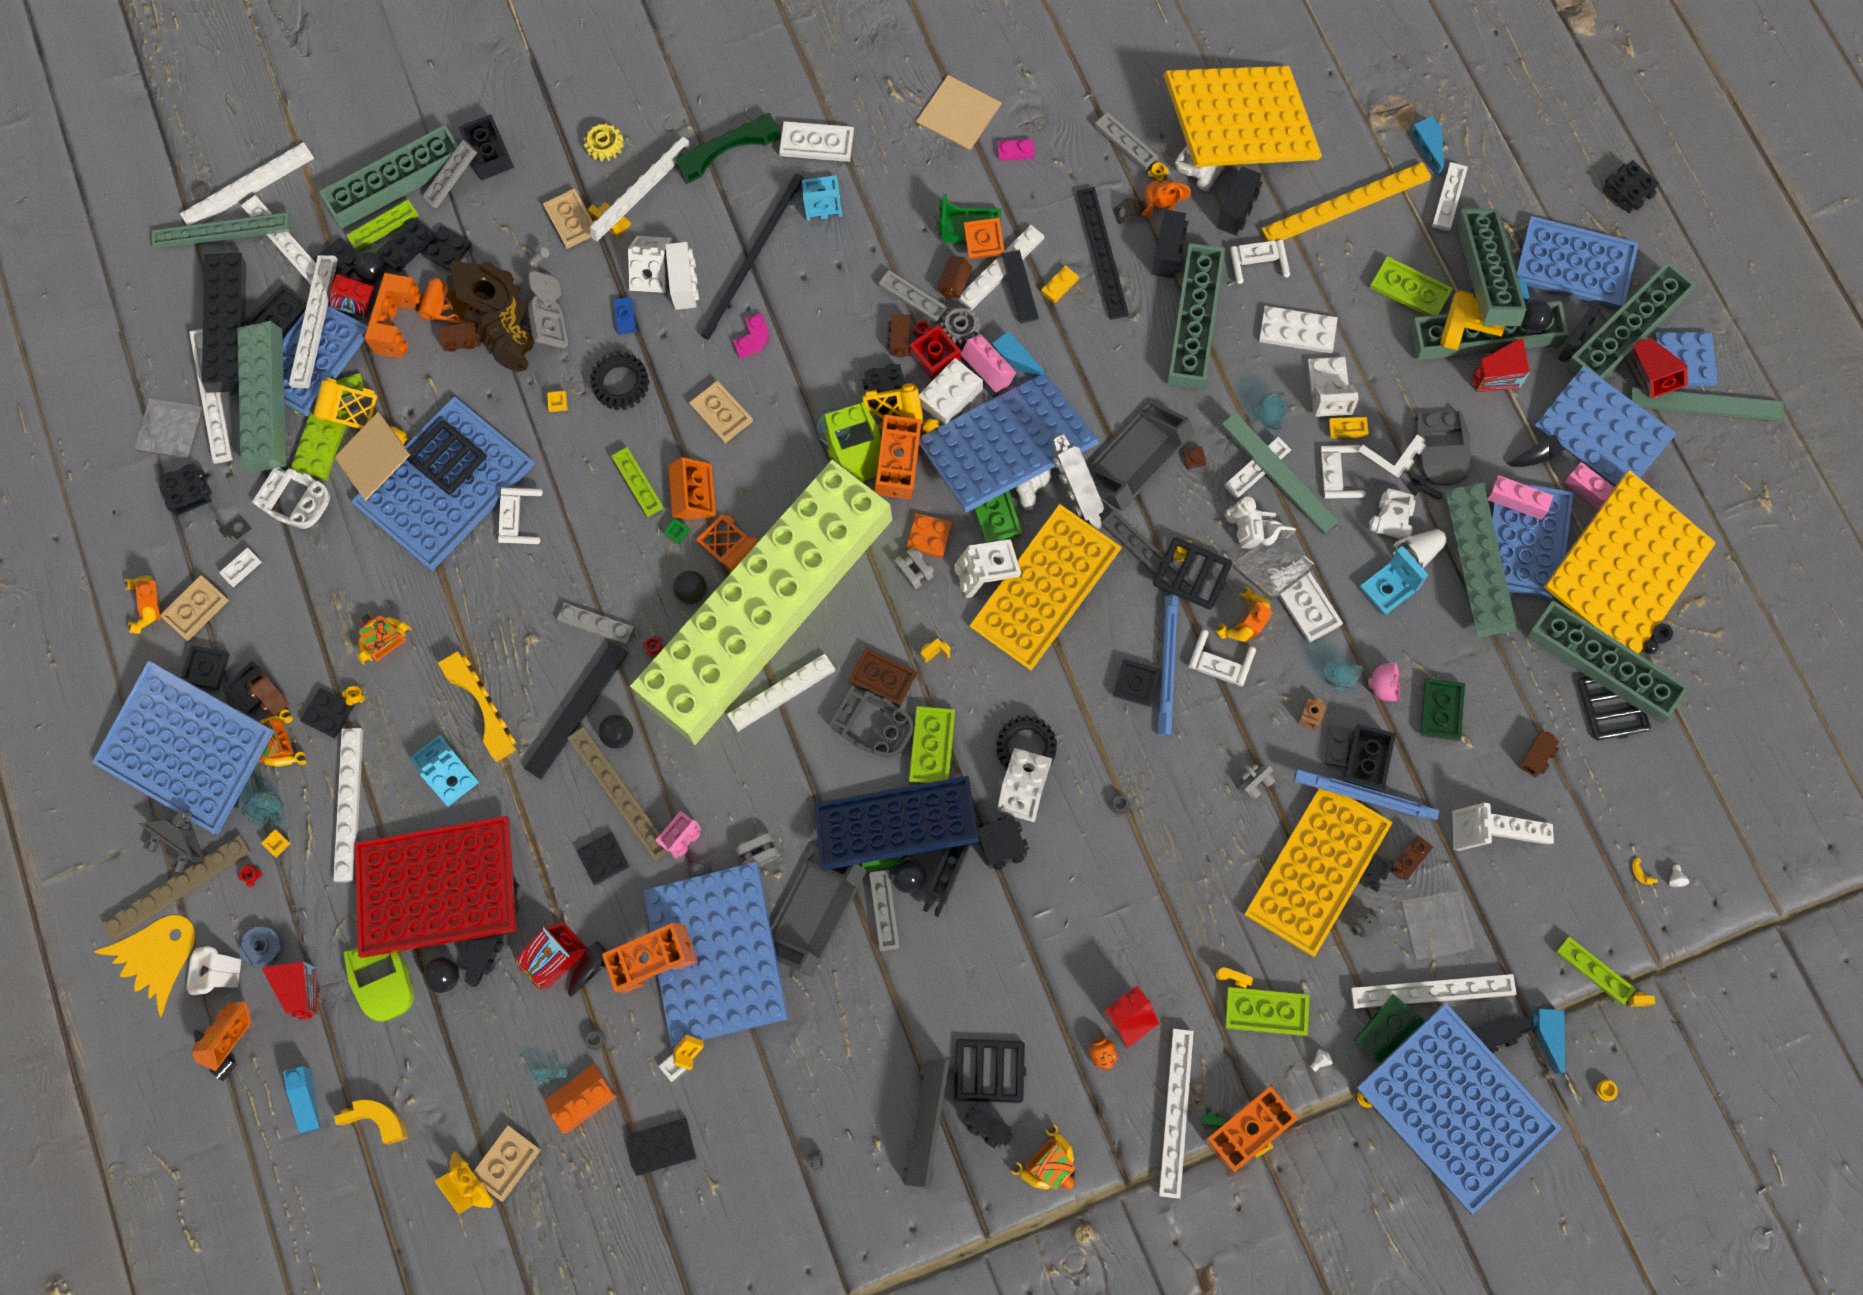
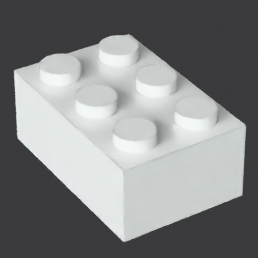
M687 242L665 244L670 295L675 310L697 307L696 300H699V292L696 286L698 280L695 273L696 261L693 256V250L689 248Z
M954 358L919 394L921 407L932 417L938 419L942 425L947 424L955 419L983 390V380Z

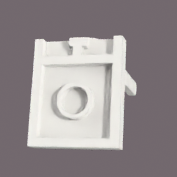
M1481 803L1452 811L1453 850L1461 851L1491 844V836L1540 844H1554L1553 824L1491 814L1489 803Z

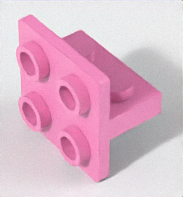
M680 811L655 841L668 851L673 858L677 859L687 852V846L691 841L695 842L699 838L701 828L697 821L692 820Z

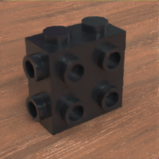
M1632 160L1628 164L1624 163L1617 170V174H1611L1605 180L1606 185L1603 188V191L1609 198H1612L1622 210L1630 214L1634 209L1636 211L1644 205L1646 199L1650 200L1655 196L1659 183Z
M888 364L886 367L879 369L871 368L864 372L865 379H862L864 390H877V393L898 390L905 384L900 364ZM890 396L886 399V402L894 406L897 402V397ZM876 399L868 400V405L874 409L880 403ZM882 405L878 412H885L889 408Z
M194 463L187 464L179 470L168 472L164 476L159 477L161 483L159 488L161 493L166 496L165 505L169 511L174 512L178 516L212 502L210 497L212 491L210 486L205 483L206 474L202 468L199 469Z
M1002 816L995 823L985 822L977 828L979 841L989 869L1000 870L1006 867L1005 864L1020 863L1025 860L1024 857H1027L1029 846L1026 839L1022 840L1020 832L1023 830L1019 820L1015 821L1014 816Z
M978 1104L975 1108L971 1106L966 1113V1125L970 1133L976 1137L979 1134L985 1137L984 1142L994 1149L996 1146L1001 1148L1002 1144L1007 1146L1013 1135L1010 1133L1012 1130L1010 1126Z

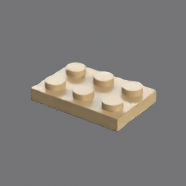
M575 188L543 203L566 249L591 238L590 227L593 221Z
M718 380L689 402L692 409L724 444L753 422V418Z
M200 575L160 617L184 639L189 641L229 600Z
M508 1125L476 1167L473 1174L480 1183H483L488 1192L501 1202H504L541 1149Z

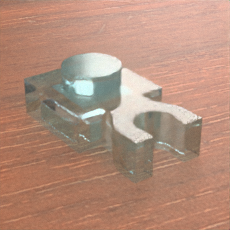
M567 1069L531 1070V1079L537 1080L538 1084L549 1083L551 1079L569 1078V1070Z

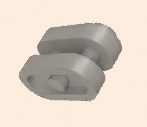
M910 548L905 552L906 559L903 560L899 556L893 560V563L911 588L916 590L921 587L919 580L923 578L928 582L934 577V569L929 563L926 564L922 560L923 555L918 549ZM910 564L918 571L916 574L910 569Z
M766 831L757 834L756 838L751 841L744 840L738 843V847L735 849L739 858L745 857L746 859L741 863L742 865L757 862L760 867L781 856L777 847L771 848L770 845L774 842L772 834L766 833ZM763 848L764 852L755 856L752 855V853Z

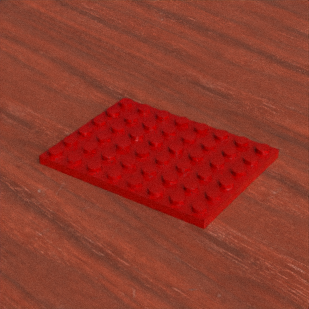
M508 816L355 843L358 957L366 958L516 931L510 819Z

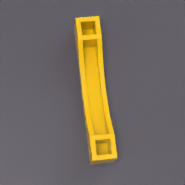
M457 651L438 662L445 677L451 684L467 690L479 702L485 721L483 743L491 757L498 762L515 752L514 744L516 741L511 733L507 734L505 731L507 725L502 717L498 719L496 715L498 710L494 703H489L486 697L489 694L484 686H479L478 681L480 679L475 671L471 672L468 667L471 663L467 656H462Z

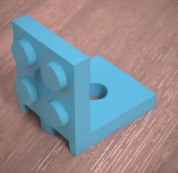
M837 175L802 180L807 221H811L810 217L821 216V219H828V215L839 214V217H842Z
M1402 546L1396 551L1388 565L1360 585L1359 588L1383 616H1386L1416 593L1428 577V574ZM1389 586L1392 589V593H1384L1382 587Z
M441 734L410 757L418 773L447 807L479 783ZM450 776H455V777H456V780H455L454 783H452V784H447V783H446V780H447L448 777H450Z

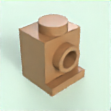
M1318 698L1308 699L1298 724L1317 731L1326 709L1323 701ZM1311 709L1316 710L1318 713H1312Z

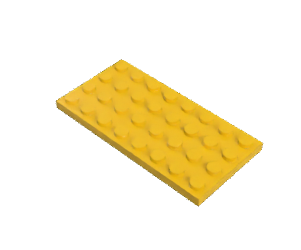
M1059 504L1017 562L1021 575L1016 578L1004 579L969 627L1032 671L1122 547Z
M1318 789L1244 916L1314 958L1393 822L1350 797Z

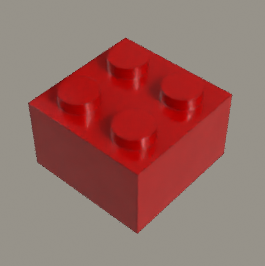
M939 324L909 345L910 355L932 381L954 358L961 361V350Z

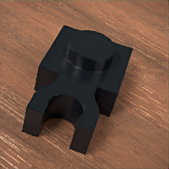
M1374 854L1366 871L1371 875L1365 880L1363 886L1367 887L1369 882H1374L1375 888L1373 891L1378 892L1380 888L1379 880H1386L1393 862Z

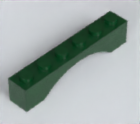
M770 113L760 115L757 119L744 123L735 130H730L718 138H713L704 145H699L687 153L680 154L675 158L677 168L686 184L703 177L711 162L727 150L743 145L766 146L781 138L780 130Z

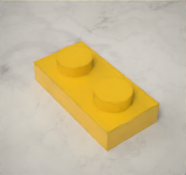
M1065 265L1041 289V293L1055 304L1079 280V276Z
M1367 417L1330 418L1328 421L1330 438H1362L1369 435Z

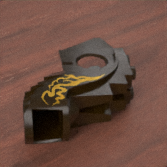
M451 261L450 269L452 276L448 275L446 278L452 306L451 313L479 324L477 329L479 338H483L484 345H487L489 353L493 354L496 362L516 372L527 370L529 363L524 355L533 348L534 339L530 329L520 327L528 304L518 299L521 288L513 284L515 278L512 277L509 271H502L489 262L483 261L480 265ZM475 293H484L490 298L482 299L476 296ZM468 304L478 310L485 312L486 314H478L473 312L468 307Z

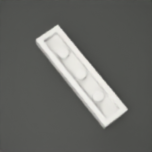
M1450 162L1433 220V228L1450 231L1466 176L1467 166Z
M1279 437L1268 445L1281 460L1291 451ZM1252 460L1231 478L1224 487L1237 500L1266 473Z

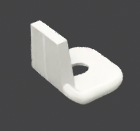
M211 946L195 949L189 963L188 993L190 995L206 994L212 991L214 987L237 988L241 959L220 955ZM202 967H208V972L201 977Z

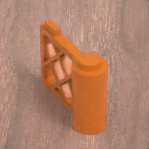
M437 278L428 281L418 311L420 317L426 320H439L455 325L472 323V321H461L455 314L448 317L441 316L443 310L449 307L452 310L451 302L447 299V286L443 284L442 280ZM476 292V296L481 298V294H479V292ZM471 305L468 306L473 312H477L476 308Z
M722 514L696 539V542L731 573L759 540L754 536L752 538L747 536L734 525L736 521L728 514L726 516ZM724 521L727 524V531H718V526ZM739 534L741 536L737 542H730V535ZM727 535V543H717V536ZM708 536H714V544H705L703 540ZM727 547V552L720 557L717 554V548Z

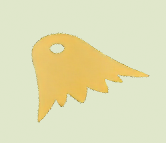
M170 915L155 921L145 929L120 942L94 952L102 955L118 956L112 962L113 964L127 962L121 971L120 977H130L137 974L134 985L135 992L150 985L148 998H152L156 993L158 1012L160 1017H162L172 986L193 948L195 930L192 923L185 917ZM174 929H179L181 937L176 941L171 940L170 932Z

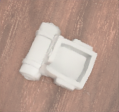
M1187 145L1175 162L1178 172L1198 179L1197 186L1206 192L1213 187L1217 177L1226 166L1195 167Z
M1050 469L1015 487L1023 509H1034L1036 505L1035 493L1050 481Z
M1387 489L1380 499L1379 508H1381L1379 516L1372 517L1369 522L1370 531L1398 538L1399 540L1412 536L1413 528L1408 523L1409 516L1413 515L1415 508L1414 495Z
M1249 496L1240 499L1224 513L1229 523L1237 525L1238 531L1236 534L1240 547L1245 549H1252L1264 541L1262 522L1276 517V513L1255 510V500Z

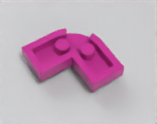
M762 313L745 318L750 334L733 340L739 358L760 352L767 343L769 331Z

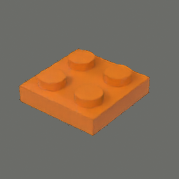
M1000 218L964 222L969 260L999 256L1005 253Z
M916 513L906 550L910 548L918 549L921 554L943 559L952 522Z

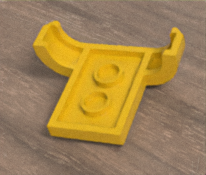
M1460 290L1454 294L1440 343L1443 347L1458 350L1464 328L1502 337L1505 326H1483L1477 300L1473 298L1474 293Z

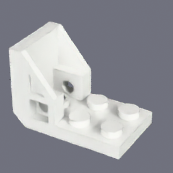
M1345 357L1308 359L1307 364L1314 416L1352 415L1359 397L1353 385L1348 384Z

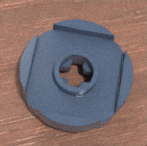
M261 926L247 931L242 938V946H240L242 958L247 963L256 967L272 964L283 951L281 938L278 933L270 928ZM259 942L263 944L265 943V949L263 951H257V948L259 947Z

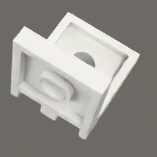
M636 236L628 248L629 291L661 293L667 291L665 244H672V238ZM649 269L652 272V276L646 277L643 274V270Z
M1417 434L1395 466L1364 445L1361 446L1359 452L1399 478L1405 469H1410L1414 463L1412 458L1416 453L1420 454L1426 445L1424 444V438Z
M1011 539L969 545L954 567L955 573L959 576L960 590L964 593L965 598L973 597L984 582L1016 578L1021 575ZM993 557L999 558L1002 564H996Z
M1014 748L1002 784L997 812L1035 823L1052 758ZM1024 768H1030V769H1032L1033 771H1032V772H1026V771L1024 770Z

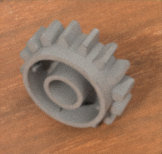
M960 307L958 309L953 308L951 312H946V317H942L941 328L954 343L957 342L959 347H961L962 343L965 342L966 344L969 339L979 335L981 324H979V317H975V312L969 311V308L964 309Z

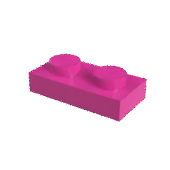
M1033 139L998 141L999 161L1034 158Z

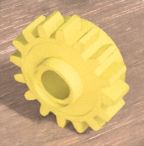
M607 123L591 127L592 129L589 132L587 131V137L584 138L586 143L584 146L588 155L593 156L594 160L599 157L601 162H603L604 158L610 161L611 156L617 158L616 153L621 154L620 148L624 147L622 142L624 140L619 129L615 130L614 125L609 126Z

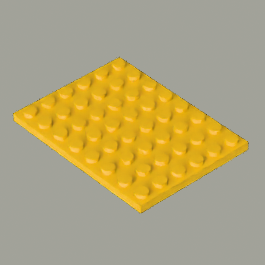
M1289 66L1168 70L1164 73L1163 76L1195 167L1319 160L1322 157Z
M1629 470L1622 476L1544 585V588L1577 616L1639 654L1643 648V643L1652 636L1654 627L1661 623L1716 542Z

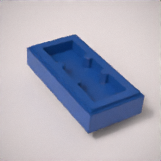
M632 297L614 299L618 335L636 332Z

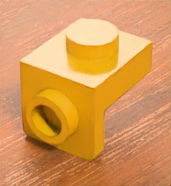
M937 638L931 644L927 643L922 647L920 657L927 663L941 652L948 659L950 658L949 650L951 649L945 641L941 642Z
M685 1035L674 1048V1065L691 1070L693 1068V1059L704 1047V1041Z

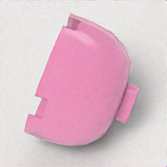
M1397 663L1381 664L1373 671V676L1369 677V689H1373L1374 695L1383 701L1394 702L1399 700L1400 683H1398V677L1400 676Z

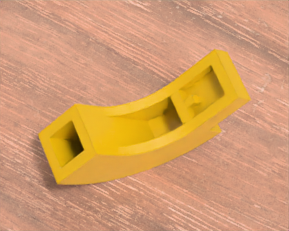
M371 1100L352 1102L354 1110L347 1108L341 1110L340 1115L334 1116L335 1124L341 1126L365 1118L372 1119L380 1129L384 1144L389 1145L408 1138L405 1124L399 1114L391 1107Z

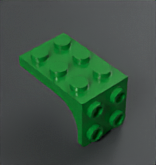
M943 194V200H939L940 216L938 218L939 236H942V243H966L964 222L1000 218L1001 224V209L957 207L948 202L947 194Z

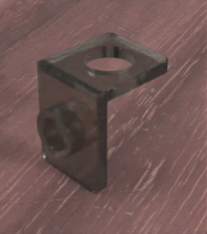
M1126 198L1113 211L1118 224H1122L1131 215L1145 217L1141 213L1146 207L1143 201ZM1122 207L1125 208V215L1123 217L1120 216V209Z
M241 515L226 526L218 519L216 520L220 526L218 530L225 538L229 536L234 542L251 530V527ZM237 523L244 525L243 530L240 532H235L233 529Z

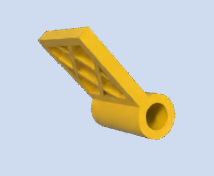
M326 378L325 381H321L313 417L362 429L364 426L359 425L354 417L364 413L368 423L372 419L377 395H374L373 390L363 388V391L338 385L334 379ZM342 392L351 393L354 400L345 404L341 398ZM363 397L372 398L371 406L364 409L359 399ZM357 402L362 411L352 415L347 406ZM343 408L346 409L350 416L346 420L336 419L337 412Z
M912 383L904 384L898 390L877 393V390L866 391V395H863V402L868 411L873 412L871 414L872 418L876 414L884 421V415L878 412L882 405H885L891 409L887 415H891L894 411L900 417L921 419V424L924 423L918 387ZM888 397H897V402L894 406L886 402ZM876 399L880 403L874 409L868 405V400ZM883 421L877 424L878 430L883 428Z

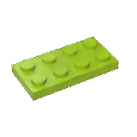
M1388 256L1370 286V289L1425 316L1439 315L1453 290L1452 287Z
M313 409L307 420L290 469L301 474L306 473L311 478L327 481L346 425L314 418ZM340 410L337 412L336 419L346 420L349 418L347 411Z
M917 706L909 783L925 784L949 779L955 721L954 709Z
M1228 987L1225 1029L1307 1037L1310 995Z

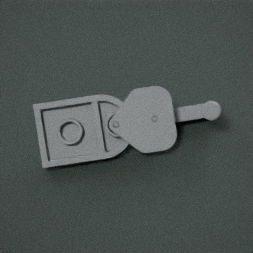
M542 247L527 263L528 281L533 298L528 304L533 338L536 342L565 349L568 346L563 313L555 302L561 296L560 284L555 277L540 273L538 270V263L543 258L549 256V250L546 247Z

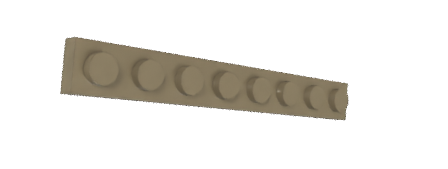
M582 727L570 735L568 740L656 862L667 854L668 851L655 841L660 833L585 728Z
M238 835L204 857L206 862H196L101 923L110 940L114 941L251 853L243 837Z

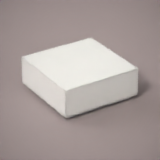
M674 1053L659 1065V1068L671 1082L687 1070L674 1065Z

